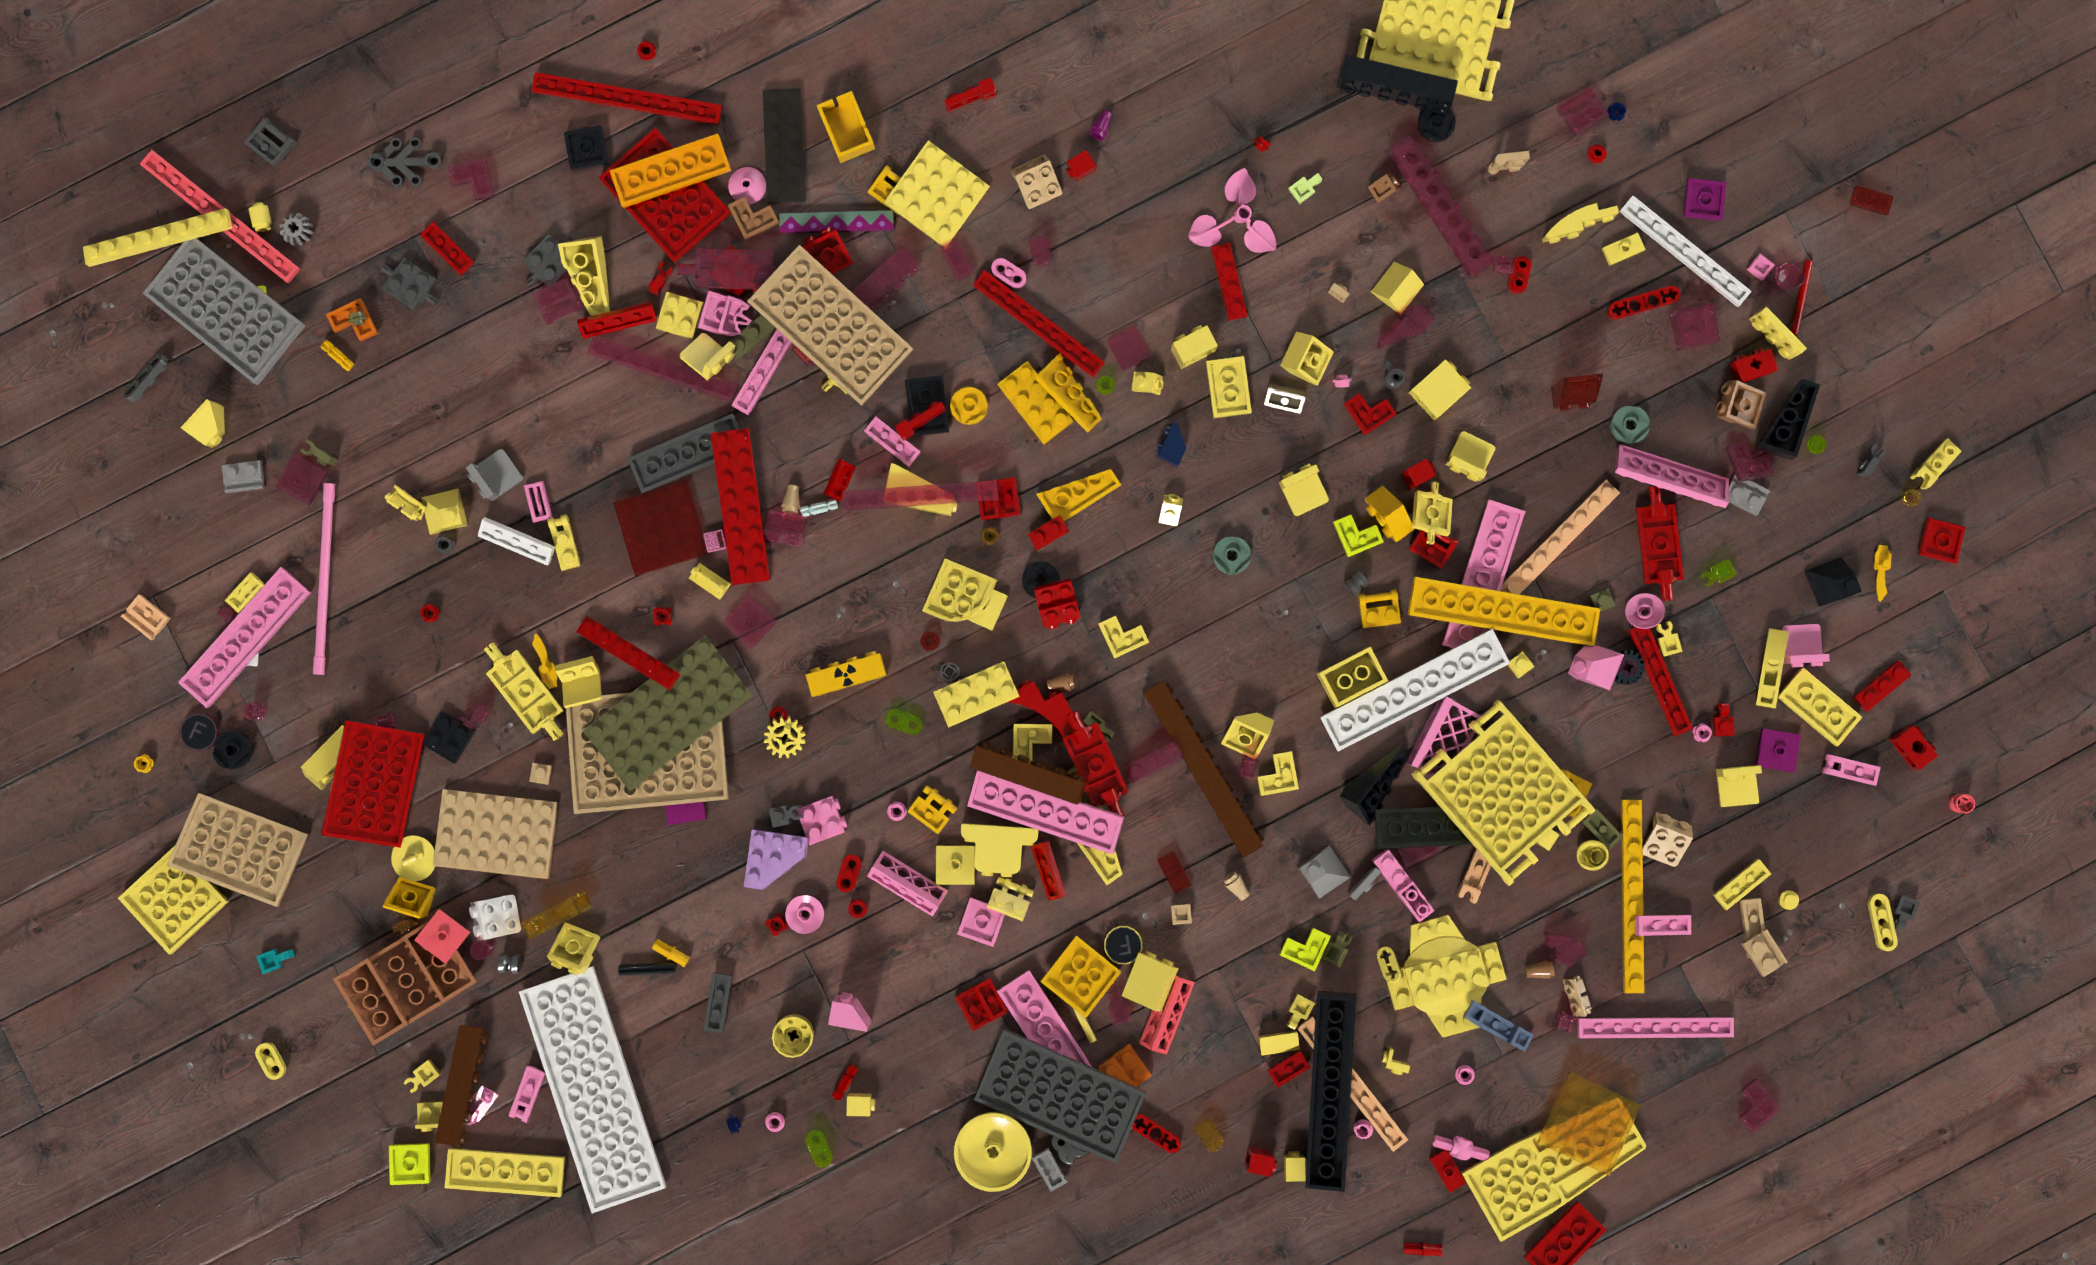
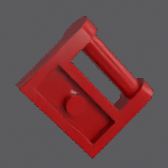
M1420 530L1408 550L1441 570L1459 540L1435 534L1436 538L1448 545L1447 549L1437 543L1427 544V537L1424 536L1426 532Z

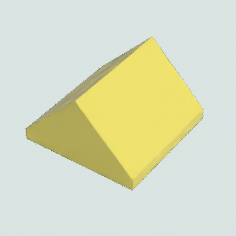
M1393 262L1371 293L1401 315L1424 284L1413 269Z

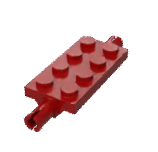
M1652 486L1648 487L1651 504L1647 507L1635 508L1644 584H1660L1661 601L1674 600L1672 583L1684 580L1675 504L1665 505L1662 503L1661 488Z
M1078 710L1073 712L1075 720L1071 713L1067 714L1066 716L1074 731L1062 737L1078 774L1083 775V779L1088 780L1086 792L1092 806L1098 807L1105 804L1110 812L1115 814L1118 812L1119 815L1125 816L1118 800L1119 797L1129 793L1098 722L1084 726Z

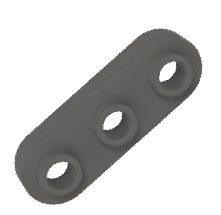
M162 353L156 354L126 388L124 398L130 402L140 400L147 387L154 384L159 373L167 369L169 364L168 358Z

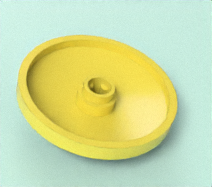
M987 1112L973 1117L961 1128L955 1141L954 1159L959 1173L970 1185L983 1191L997 1192L1014 1186L1024 1177L1031 1162L1032 1147L1027 1131L1016 1119L1004 1113Z

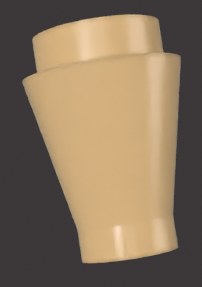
M787 486V491L781 505L783 508L782 512L787 514L798 513L800 509L799 486Z
M1235 871L1223 879L1224 886L1235 894L1240 901L1245 900L1250 895L1240 874H1237Z

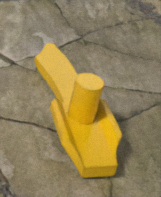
M1877 545L1874 554V569L1878 570L1876 592L1879 602L1887 594L1885 571L1891 568L1892 554L1886 545Z
M535 634L532 645L542 663L538 668L541 680L547 685L548 689L558 687V675L555 665L552 662L549 663L546 648L539 635Z

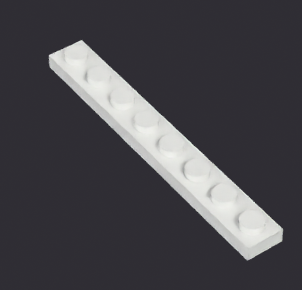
M1632 196L1619 211L1736 307H1739L1752 292L1636 197Z

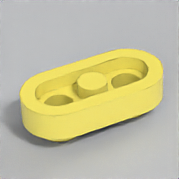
M265 1042L256 1048L255 1056L265 1075L272 1080L284 1076L286 1065L273 1043ZM265 1049L270 1050L269 1055L265 1053ZM275 1066L279 1067V1072L274 1070Z

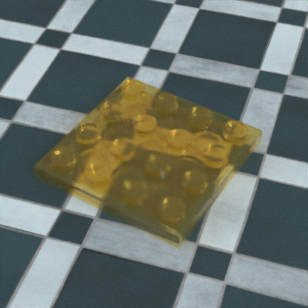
M1569 1071L1537 1142L1610 1176L1641 1104Z

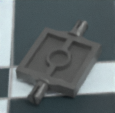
M550 234L522 260L532 273L524 281L529 287L537 280H540L551 289L568 272L561 262L558 247L560 242H557ZM569 236V238L565 242L572 241L574 239L571 236Z
M405 258L394 270L386 264L382 265L383 267L380 270L389 275L387 282L382 287L383 291L414 311L425 300L434 306L437 305L439 299L430 294L432 287L437 282L434 277Z

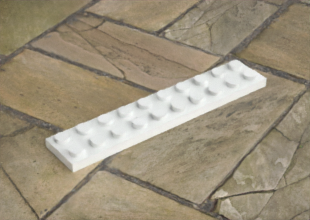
M1490 629L1320 716V719L1336 750L1340 751L1510 664L1493 629Z

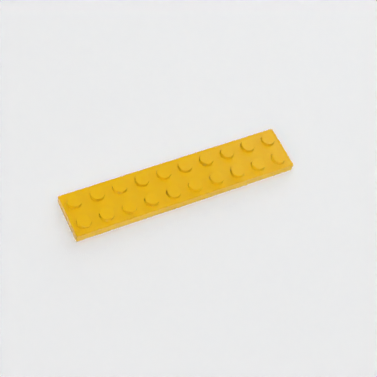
M1413 577L1408 615L1588 646H1595L1600 608L1420 577Z

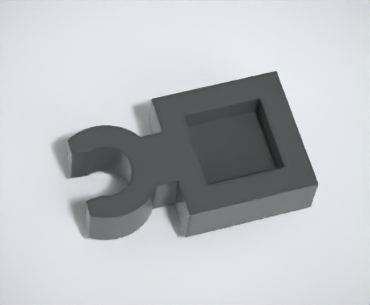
M788 804L769 809L772 827L792 824V819L799 820L804 818V815L798 816L796 814V809L802 808V806L795 805L789 808Z

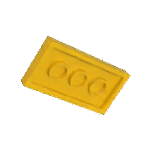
M1027 361L997 385L1042 444L1045 445L1071 425L1074 420L1035 379L1038 374Z

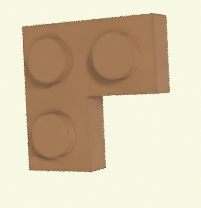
M745 197L728 205L745 240L779 224L771 205L755 213L752 212Z

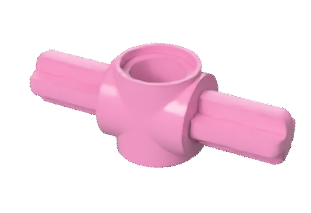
M1435 1135L1432 1142L1434 1147L1448 1150L1452 1157L1461 1160H1467L1472 1157L1485 1161L1489 1158L1490 1154L1489 1150L1473 1146L1471 1140L1459 1136L1449 1139Z

